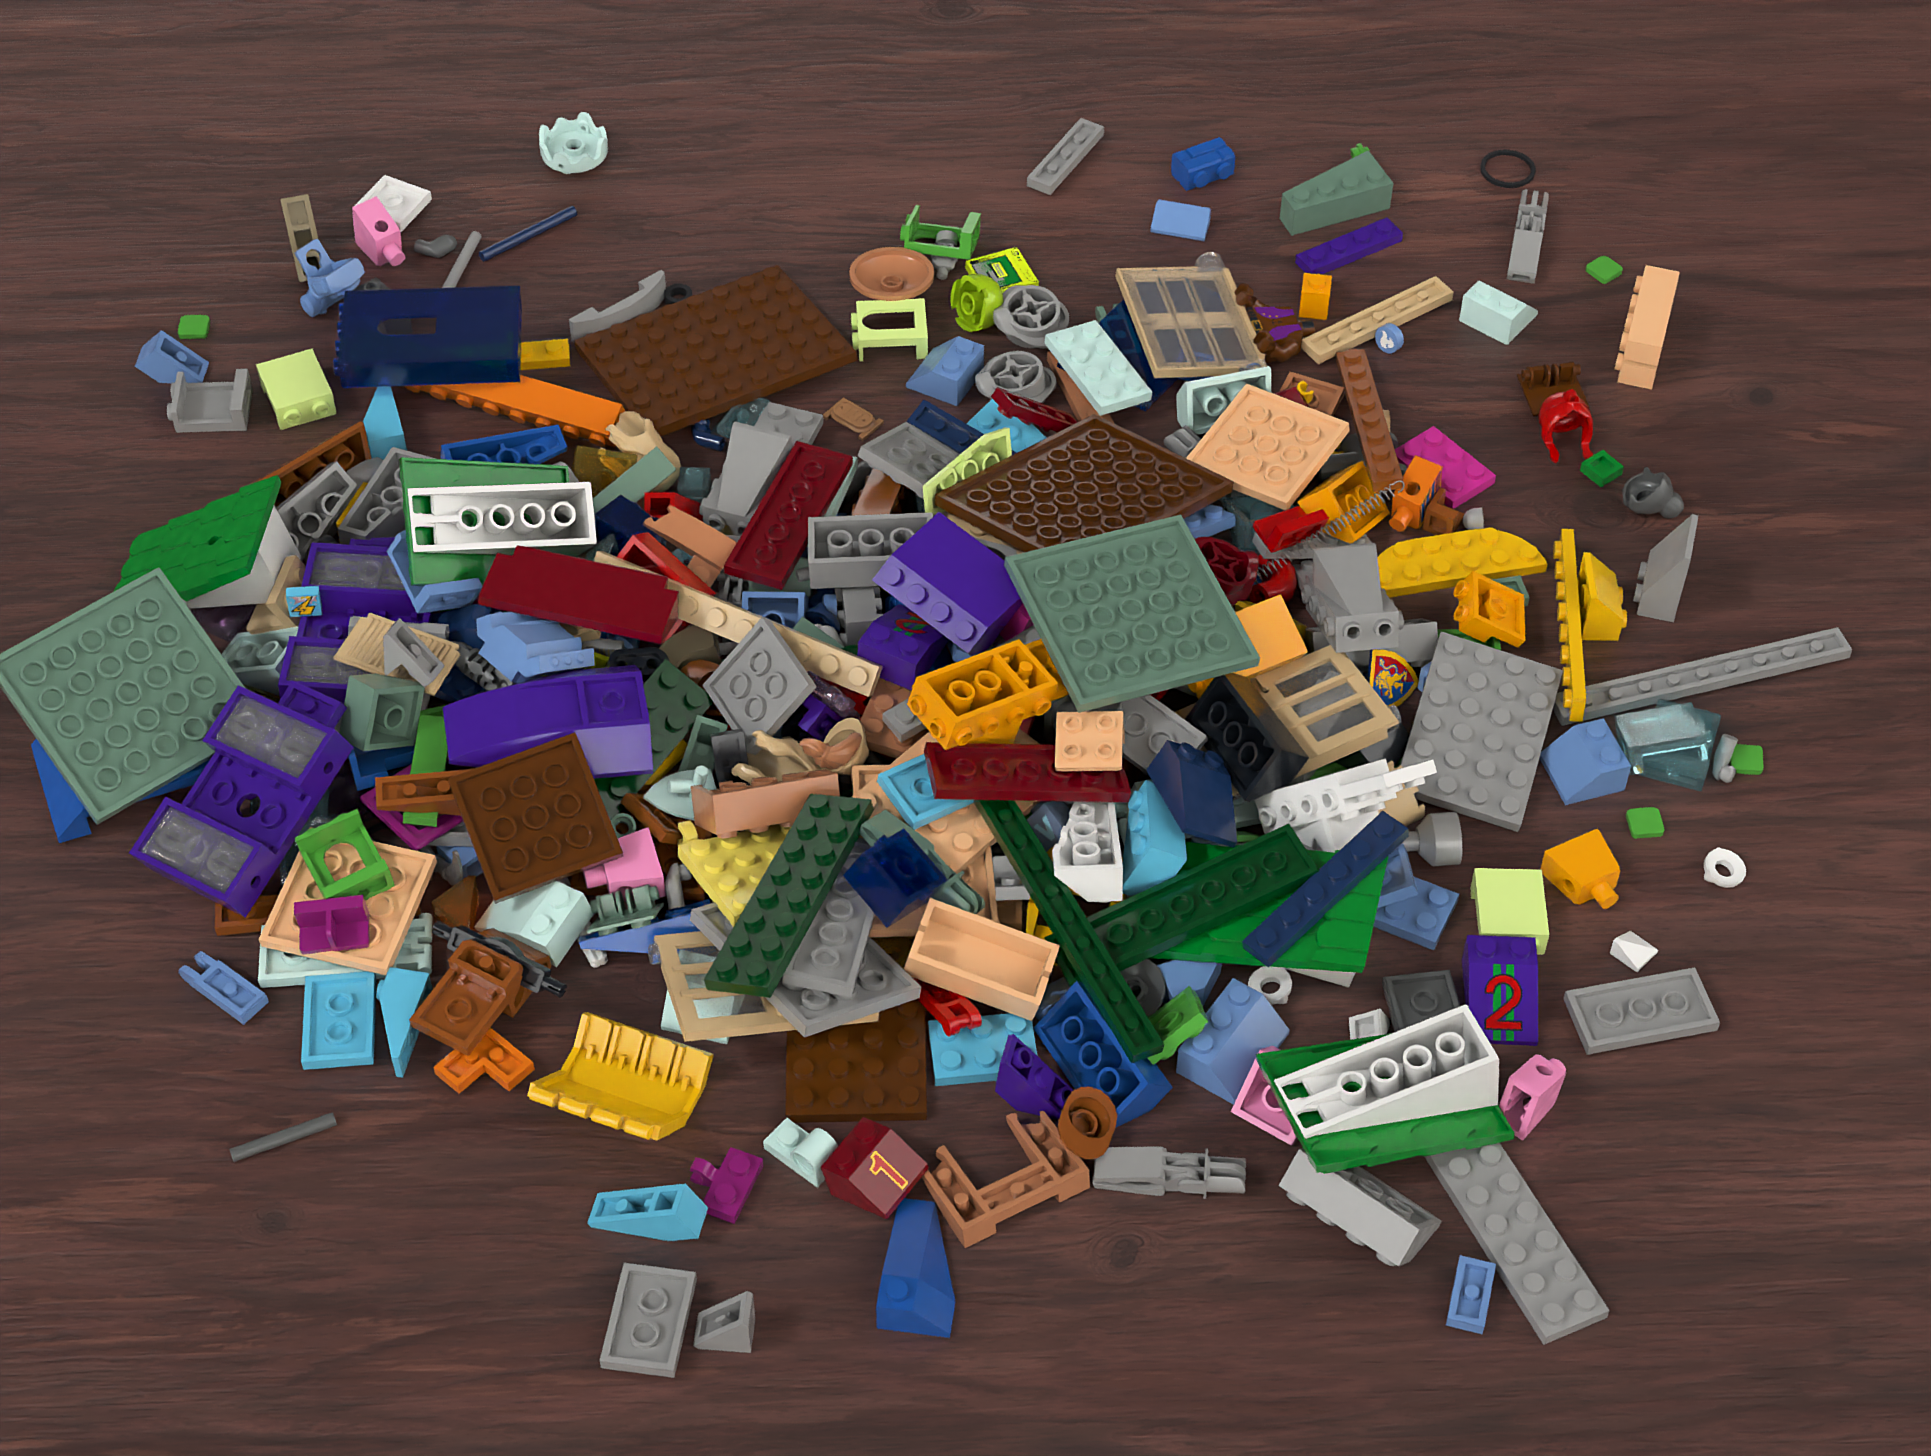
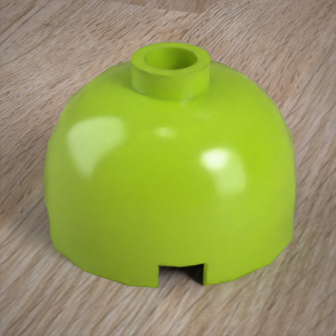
M983 274L964 275L961 279L956 280L951 290L950 303L951 308H956L959 317H956L955 320L963 330L974 332L987 329L995 324L993 311L1004 302L1003 292L998 283L993 278Z

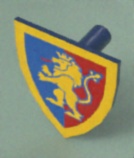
M1382 649L1370 650L1368 673L1363 672V676L1384 703L1392 710L1401 705L1418 686L1419 679L1410 664L1397 653Z

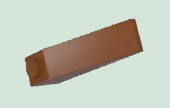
M472 769L375 777L377 810L416 813L438 812V814L461 815L448 778Z

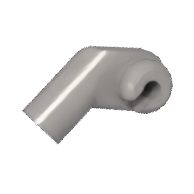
M1722 734L1714 755L1712 774L1717 781L1721 779L1726 783L1731 782L1736 774V769L1728 764L1738 742L1736 737L1728 734Z
M683 863L671 865L665 880V891L669 909L685 907L681 881L691 879L692 874Z

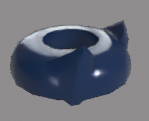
M822 602L805 612L806 619L812 624L834 627L838 635L840 634L841 625L839 620ZM819 617L827 620L829 624L824 623Z

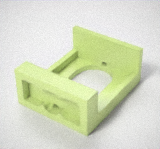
M925 298L899 301H856L857 313H851L852 330H857V332L852 333L853 348L859 350V361H863V348L915 345L916 359H925L927 357L928 335ZM913 312L914 328L875 330L864 326L862 320L874 313Z

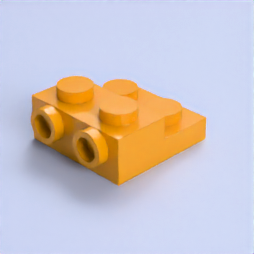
M1472 571L1464 580H1460L1457 583L1453 595L1459 599V605L1454 612V620L1459 622L1460 632L1484 643L1492 636L1517 648L1525 642L1524 594L1475 571Z

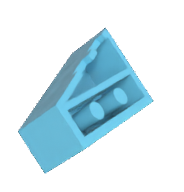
M993 398L966 423L983 434L1005 427L1010 428L1011 450L1016 453L1046 439L1033 424L1026 425L1017 417L1013 416L1012 419H1009L1001 414L997 409L999 405Z
M1148 780L1144 781L1138 791L1135 790L1131 794L1128 802L1129 814L1122 864L1123 894L1131 897L1175 877L1187 861L1185 833H1182L1155 784Z

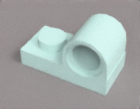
M788 1118L763 1141L765 1150L816 1187L825 1180L821 1166L838 1147L836 1141L826 1131L815 1128L809 1134Z

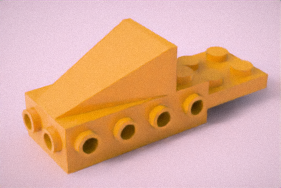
M1018 639L916 677L907 705L911 712L929 730L932 737L947 750L958 745L964 746L967 743L1013 744L1022 720L1035 715H1043L1050 709L1051 701L1067 696L1069 693L1042 640L1039 639L1024 645Z

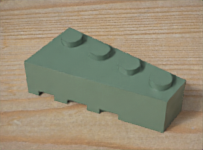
M1368 150L1282 193L1279 219L1292 236L1390 209L1393 182Z

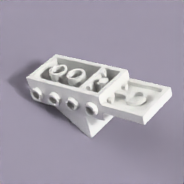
M1382 759L1274 790L1255 799V803L1265 834L1289 823L1303 844L1317 851L1335 852V850H1341L1379 814L1378 810L1386 808L1384 801L1397 798L1396 792L1403 789L1402 783H1404L1405 789L1424 784V776L1437 773L1434 760L1389 771L1386 759Z

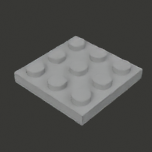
M908 422L862 445L858 453V457L865 460L870 467L881 470L889 475L894 482L910 488L922 499H924L922 486L960 455Z
M764 617L755 624L702 685L731 729H743L746 751L754 755L762 748L755 744L756 737L752 733L756 730H763L767 735L773 736L817 687L772 621Z

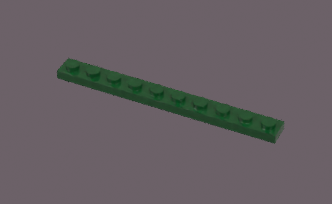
M974 800V804L1131 1064L1163 1052L1164 1043L1068 886L1054 876L1052 860L1015 800Z

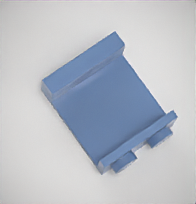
M406 530L395 536V540L387 550L417 614L472 605L483 587L479 578L425 586H411Z

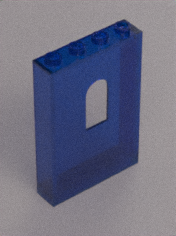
M520 286L345 291L344 303H339V318L342 321H337L339 340H335L336 357L339 358H334L333 366L334 375L340 376L342 388L520 382L522 338ZM437 318L436 334L385 335L379 332L377 328L380 323L389 319Z

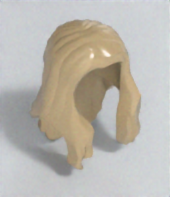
M625 411L619 415V422L616 423V426L611 424L606 427L605 430L610 432L609 440L621 452L628 453L629 464L625 467L613 455L601 447L597 452V456L603 466L609 468L617 477H620L657 446L676 468V471L651 492H664L673 485L681 472L679 457L670 447L664 444L650 419L642 418L635 411Z
M756 730L752 735L756 737L755 744L762 749L756 755L747 753L749 766L744 763H738L732 768V774L751 785L752 778L776 777L779 782L782 781L783 774L823 769L820 768V765H816L814 759L805 754L799 743L790 736L779 739L767 735L763 730Z

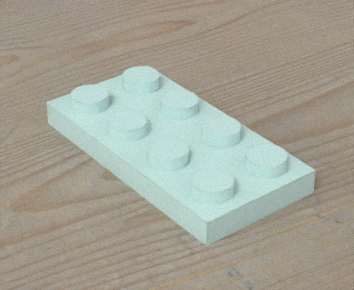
M1096 320L1045 335L1044 344L1100 416L1151 401V389Z

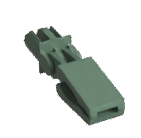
M884 810L861 825L860 835L901 879L906 878L922 889L930 898L967 912L977 914L985 907L984 899L961 879L964 871L956 874L934 851V845L889 811Z

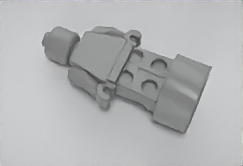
M942 230L937 233L935 244L957 247L958 235L950 230ZM931 255L932 265L934 269H937V278L940 280L946 279L948 272L954 269L958 258Z

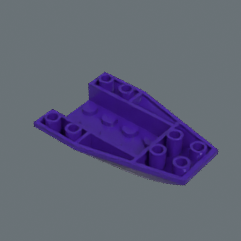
M636 665L570 670L483 692L443 707L449 764L480 767L575 732L594 779L653 774L650 720L641 670Z

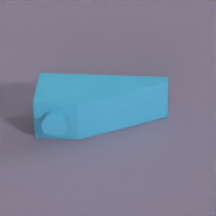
M388 375L381 377L363 420L371 458L379 457L383 460L392 447L407 450Z
M390 967L385 980L381 979L379 981L377 999L381 1003L396 1077L403 1078L420 1032L411 1027L409 1019L433 988L429 973Z
M686 1184L597 1193L587 1224L591 1228L664 1241L698 1239L708 1207Z

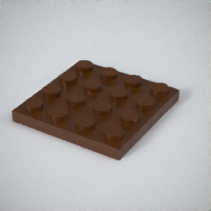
M575 732L448 778L449 785L495 904L623 857V851Z
M915 999L880 1011L878 1021L839 1025L807 1037H803L797 1030L787 1031L785 1117L794 1123L859 1122L863 1117L872 1121L927 1120L925 1007Z

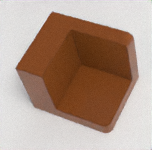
M1440 487L1425 510L1422 529L1435 535L1456 532L1463 522L1464 513L1444 505L1446 489Z

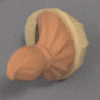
M853 717L845 718L838 722L828 732L824 742L815 738H804L799 743L804 753L811 756L816 765H820V768L835 772L838 775H851L852 765H864L869 755L865 728L860 720Z

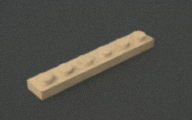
M1437 276L1432 277L1302 339L1301 349L1317 364H1320L1335 357L1336 352L1352 349L1375 338L1376 330L1387 323H1392L1398 327L1452 301L1454 292Z

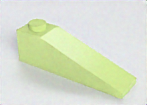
M1005 427L984 434L922 486L925 513L933 512V515H936L938 512L942 513L945 511L935 505V494L1012 456L1010 428Z

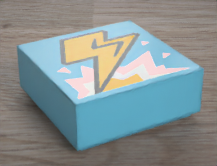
M319 586L286 588V600L290 617L322 615Z

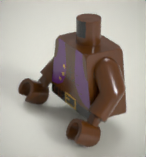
M1241 283L1234 291L1237 296V305H1245L1246 313L1256 332L1253 343L1258 345L1260 353H1265L1263 364L1274 361L1285 362L1292 356L1298 355L1301 351L1302 338L1315 333L1312 319L1297 321L1291 307L1265 305L1253 296L1254 291L1249 285Z

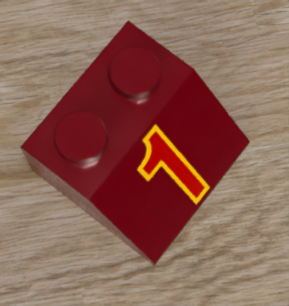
M865 1117L858 1122L821 1166L831 1195L885 1219H888L929 1169L928 1164L891 1128Z

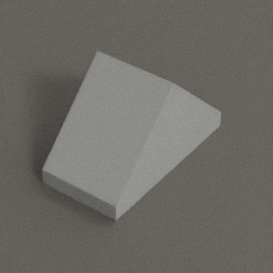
M746 1291L699 1312L693 1346L706 1350L751 1353L755 1327L753 1294Z

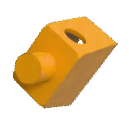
M1598 828L1544 852L1540 868L1542 874L1574 904L1580 905L1595 898L1603 909H1607L1618 901L1619 896L1613 889L1617 885L1620 866Z

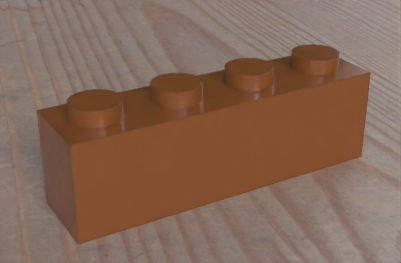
M873 468L871 474L865 478L864 489L859 491L858 502L853 504L851 516L903 514L912 490L905 485L894 482L889 475L881 470Z

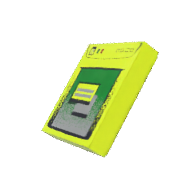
M1017 247L965 261V269L969 275L983 274L993 278L1003 293L1008 288L1016 285L1039 286V281Z

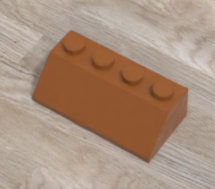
M360 421L343 429L253 483L275 475L279 476L282 483L274 503L276 508L328 464L337 461L346 472L355 465L371 459L364 424Z

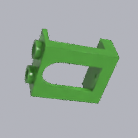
M916 205L912 213L907 215L906 224H902L900 240L905 241L904 248L921 254L971 259L979 241L981 213L970 212L963 228L920 223V205ZM950 230L958 235L960 248L920 243L914 240L919 238L936 239L938 232Z
M357 809L341 814L334 820L317 828L308 829L302 835L295 837L301 856L324 899L363 895L366 901L395 886L389 867L385 860L380 857L363 825ZM348 843L357 850L365 868L338 881H334L324 861L325 853L333 845Z

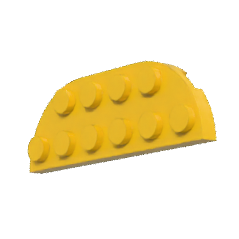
M1490 527L1398 542L1387 548L1377 557L1380 586L1382 589H1385L1389 598L1452 588L1460 580H1464L1472 571L1490 579L1544 573L1548 565L1538 549L1529 542L1516 535Z

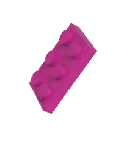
M1434 426L1395 449L1398 463L1406 465L1407 468L1415 455L1443 466L1441 487L1446 489L1444 504L1452 509L1460 506L1495 483L1496 475Z

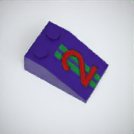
M898 604L871 623L858 641L857 656L882 665L883 668L879 678L912 691V685L916 677L928 672L949 639L909 608Z
M1467 935L1462 955L1465 1004H1467L1490 1044L1537 1046L1538 959L1536 938Z

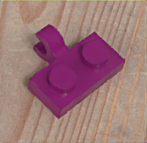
M730 1147L718 1170L707 1160L695 1157L690 1167V1171L693 1172L690 1181L698 1185L710 1187L703 1200L704 1204L708 1207L706 1214L735 1224L763 1167V1158Z

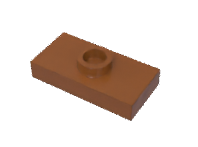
M625 794L620 803L639 821L638 825L641 829L649 827L650 834L661 843L677 844L678 839H683L678 826L662 810L643 799L644 795Z

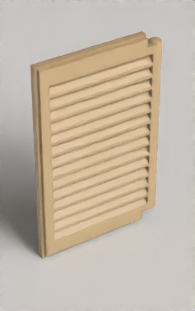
M369 613L367 618L360 617L333 659L372 674L385 675L383 636L395 621L373 613ZM409 627L445 665L434 681L424 689V693L435 696L460 657V653L457 651L459 644ZM402 664L387 675L417 681Z

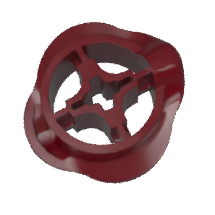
M1213 537L1195 538L1231 606L1235 607L1238 601H1245L1249 597L1252 586L1257 578L1259 567L1258 555L1254 551L1240 550L1226 541Z

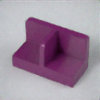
M363 895L294 902V916L300 928L299 949L301 954L306 955L369 947V910Z

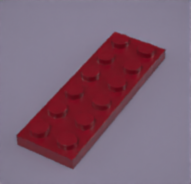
M796 441L725 562L724 574L782 590L808 545V517H824L853 465V456Z
M926 742L924 748V756L934 799L1129 802L1131 796L1123 762L1120 771H1056L1055 745L967 743L964 746L958 745L945 750L939 742Z

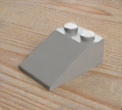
M1692 514L1650 550L1647 562L1641 561L1637 579L1642 580L1643 583H1637L1633 598L1634 602H1639L1637 615L1674 622L1691 561L1699 515Z

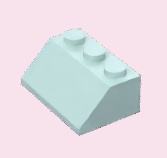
M1270 366L1185 382L1176 394L1177 420L1181 427L1187 425L1197 435L1207 433L1246 383L1271 393Z

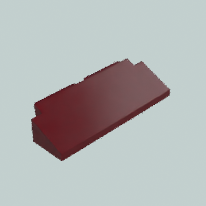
M519 545L516 546L512 556L501 553L496 554L478 596V605L662 644L678 620L679 591L668 589V577Z

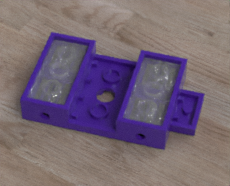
M351 539L349 545L311 543L301 587L319 586L322 615L301 616L297 635L289 636L278 682L280 699L293 680L344 704L349 676L372 674L333 659L348 636L350 617H367L369 613H373L392 621H397L400 618L403 622L431 623L433 612L417 614L387 553L393 541Z
M293 680L278 703L238 685L202 740L215 751L214 755L182 804L168 797L164 798L129 854L150 870L246 917L295 841V837L302 830L354 748L334 729L347 707L340 701ZM258 796L260 798L258 811L250 817H243L240 811L243 801L245 799L253 800Z

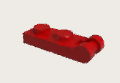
M913 978L921 986L920 998L917 1000L938 1020L948 1037L958 1034L960 1029L967 1027L971 1030L982 1025L979 1010L965 996Z

